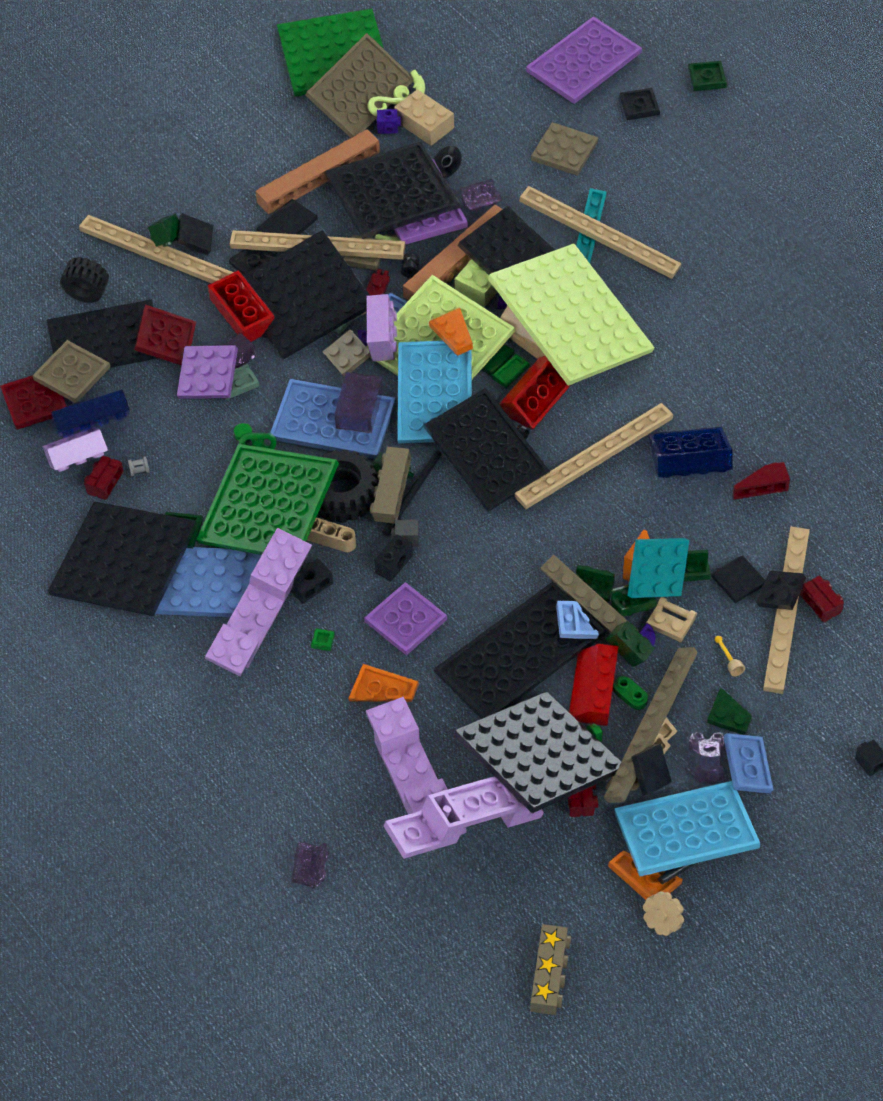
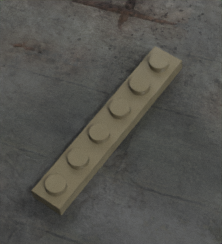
M555 555L540 567V570L574 601H577L608 632L611 633L616 626L627 621Z

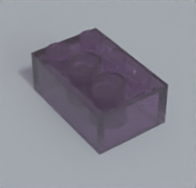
M345 373L334 414L336 429L372 433L383 392L381 376Z

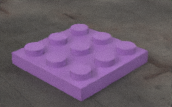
M236 345L185 346L177 397L179 399L230 398L238 352Z
M405 582L364 617L365 623L407 656L447 620V615Z

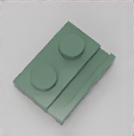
M248 364L235 369L230 398L259 387V381Z

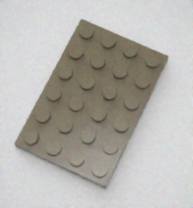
M366 33L307 91L305 96L352 138L365 131L377 119V116H374L368 110V102L372 97L395 98L393 95L395 88L399 85H404L408 88L414 79L410 73ZM377 101L374 104L378 109H381L382 104L386 102Z

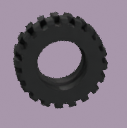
M334 450L330 454L328 452L323 454L322 457L336 459L339 463L331 483L345 479L351 480L358 485L350 491L341 493L328 489L318 512L320 517L324 519L330 518V521L336 522V520L346 522V520L354 521L357 520V517L366 515L367 511H370L371 503L375 501L374 489L375 486H378L377 472L372 462L368 461V458L364 455L359 456L358 452L353 451L351 453L349 450L340 452Z

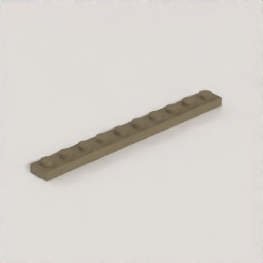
M695 647L677 649L604 796L608 803L625 802L637 778L631 756L653 745L698 653Z

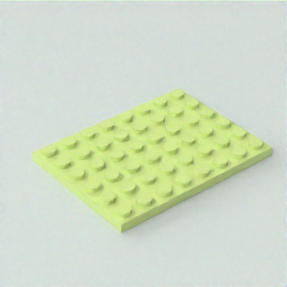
M575 244L489 274L488 280L568 386L652 353L655 348Z

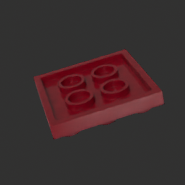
M145 304L134 350L182 366L185 346L192 345L196 321Z
M33 375L0 385L16 430L69 413L63 396L36 382L33 379Z

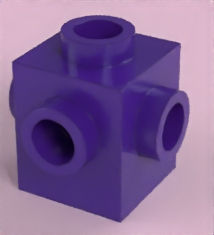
M397 109L377 110L378 134L398 133V126H401V116L397 115Z

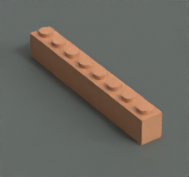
M368 129L256 190L257 203L268 215L283 207L291 199L296 200L328 182L325 171L379 154V140Z
M497 205L490 208L403 285V297L409 300L431 275L444 283L451 282L454 276L461 272L471 260L458 247V243L500 212L502 208Z

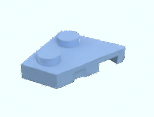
M557 601L556 609L560 638H598V631L591 627L589 618L582 612V608L577 601Z

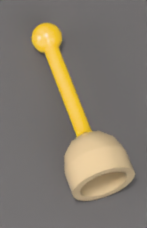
M716 636L715 642L719 643L730 661L728 663L730 674L734 677L741 675L745 671V666L740 660L731 657L722 642V637Z

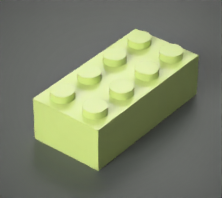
M472 259L455 278V290L483 307L497 293V290L488 280L489 275Z

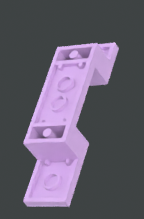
M279 528L276 529L254 568L249 585L227 625H222L205 656L206 660L238 676L242 675L245 667L248 668L288 597L294 578L312 547L311 544Z
M404 697L366 710V715L374 730L375 744L407 813L412 814L421 811L428 795L448 789L443 779L438 780L420 743L419 728ZM466 827L463 828L461 835L466 833Z
M494 776L428 795L421 811L385 821L384 828L405 859L457 843L464 827L501 817L509 828L539 819L544 812L541 809L531 813Z

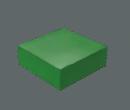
M316 628L311 648L331 651L335 631Z

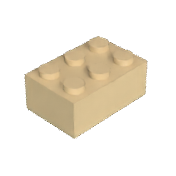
M418 89L394 107V109H397V115L401 116V126L430 146L454 129V113Z

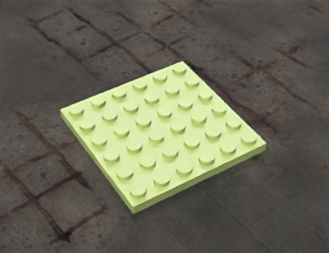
M431 275L397 313V321H394V326L397 327V337H394L397 342V352H394V360L376 362L398 376V342L443 341L430 328L429 321L460 308L473 343V379L513 335L515 327Z

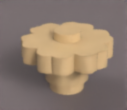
M660 891L646 899L643 905L646 913L643 918L649 928H655L658 935L663 934L665 936L681 928L684 922L681 914L684 909L677 898L672 899L669 892L664 893Z

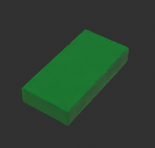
M515 354L492 375V379L504 388H507L530 367V363Z

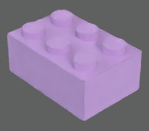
M388 294L367 296V344L373 361L394 360V352H397V342L394 337H397V327L394 326V321H397L396 310L394 311V303L390 301Z
M96 427L42 446L50 467L59 472L68 469V465L87 462L86 458H98L103 456L105 451H108L102 433Z

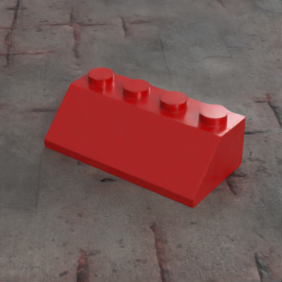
M239 270L208 285L210 300L245 345L263 335L273 321L274 315Z
M542 356L539 357L499 405L510 419L532 430L571 385L568 386L548 358Z
M596 644L582 650L578 654L569 713L580 723L608 726L618 659V646Z

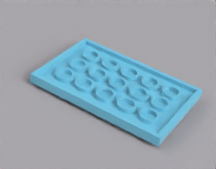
M444 341L398 342V444L435 442L425 430L424 424L472 396V349L457 356Z
M732 781L615 808V816L639 877L760 848V841L738 791L733 789Z

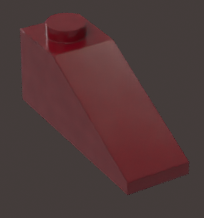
M774 462L765 465L734 485L733 500L788 491L790 478L785 463Z

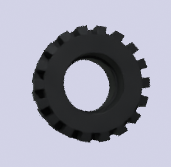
M82 257L72 258L67 263L61 276L60 284L65 293L73 299L75 298L77 301L94 303L101 299L109 282V275L106 273V269L102 268V265L94 260Z

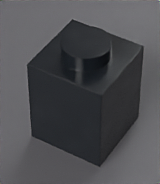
M874 739L868 743H861L857 747L855 759L870 777L883 769V750Z

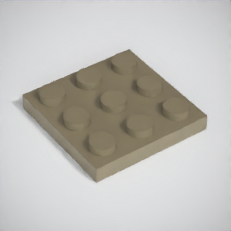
M552 122L531 155V161L578 176L596 147L598 137Z
M67 340L33 375V379L77 403L110 369V363Z

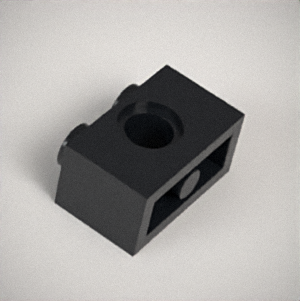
M396 534L374 560L375 573L391 582L412 558V542Z
M317 558L299 570L300 575L294 578L291 592L304 604L333 584L332 572Z

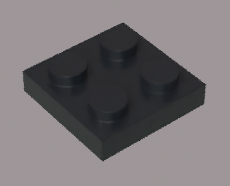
M769 571L756 601L757 605L766 608L793 610L806 580L803 573Z

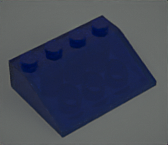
M122 389L51 412L52 426L58 437L62 435L63 437H69L75 431L81 430V432L90 430L93 425L99 424V426L110 423L109 420L115 418L122 420L130 414V409Z
M722 427L649 434L654 466L658 477L670 478L675 475L689 476L690 474H708L709 472L716 471L724 473L727 470H733V449Z

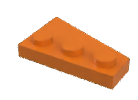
M460 308L429 321L430 328L457 356L473 349V343Z
M363 664L348 699L349 701L390 702L404 697L406 702H412L419 682Z
M624 850L609 861L608 864L611 870L645 900L660 891L671 893L683 881L682 878L676 876L662 885L658 877L665 874L666 871L639 877L631 854Z

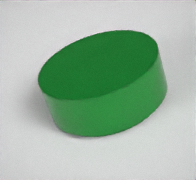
M246 423L238 424L234 428V437L238 441L242 435L252 433L251 426Z

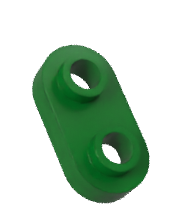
M246 433L239 440V444L248 445L246 440L250 439L252 444L249 446L275 449L277 444L275 436L271 433ZM269 439L271 444H265L264 440Z
M621 676L614 681V693L635 710H641L646 707L648 695L629 677Z

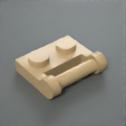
M661 597L646 624L648 623L653 630L682 642L695 621L697 612L693 610L688 611ZM665 608L687 619L686 621L663 612V609Z

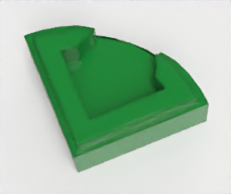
M596 724L587 726L586 729L602 742V729L596 726Z

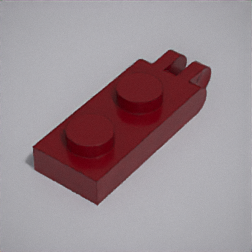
M378 269L377 273L372 274L366 289L370 296L385 294L390 282L388 270H385L383 275L382 269Z

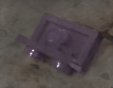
M492 179L461 187L460 189L463 204L469 210H479L483 206H492L502 201L501 194L495 189Z
M301 841L297 843L292 882L316 888L324 881L326 877L324 866L329 852L326 851L327 843H322L320 846Z

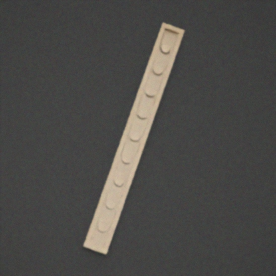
M530 186L520 196L519 201L671 279H673L681 267L680 262Z
M90 215L79 226L81 232L209 283L234 273L171 247H163V245L156 247L151 239Z
M233 230L230 248L285 252L313 235ZM327 236L341 256L402 260L404 257L405 241Z
M660 403L554 468L550 473L515 492V498L525 509H528L673 419V414Z
M790 527L783 572L803 573L810 529ZM798 599L793 610L777 609L763 691L783 694Z

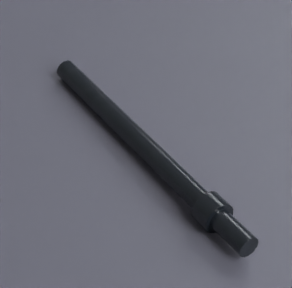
M436 450L402 500L398 520H401L402 514L441 457L442 453ZM387 523L382 533L388 536L395 524Z

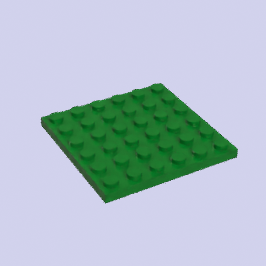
M373 9L277 24L294 97L305 95L366 33L383 48Z
M238 444L196 539L199 544L262 555L277 528L306 542L339 465L336 459Z

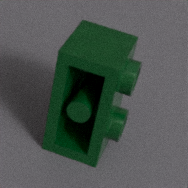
M176 213L161 218L147 227L150 232V238L156 247L160 245L166 247L177 240L179 219Z
M628 621L616 626L606 638L610 645L618 646V653L632 667L644 663L655 649L650 641L643 637L637 631V628Z

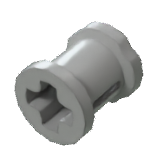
M146 456L139 460H128L131 476L145 471L149 473Z

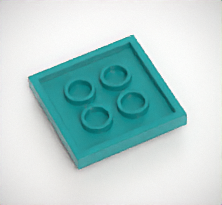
M686 538L635 539L628 596L631 598L681 596L690 540Z

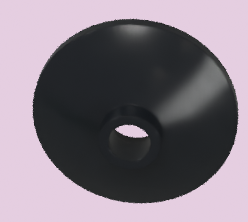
M455 146L444 147L434 158L444 178L453 175L461 164L462 154Z

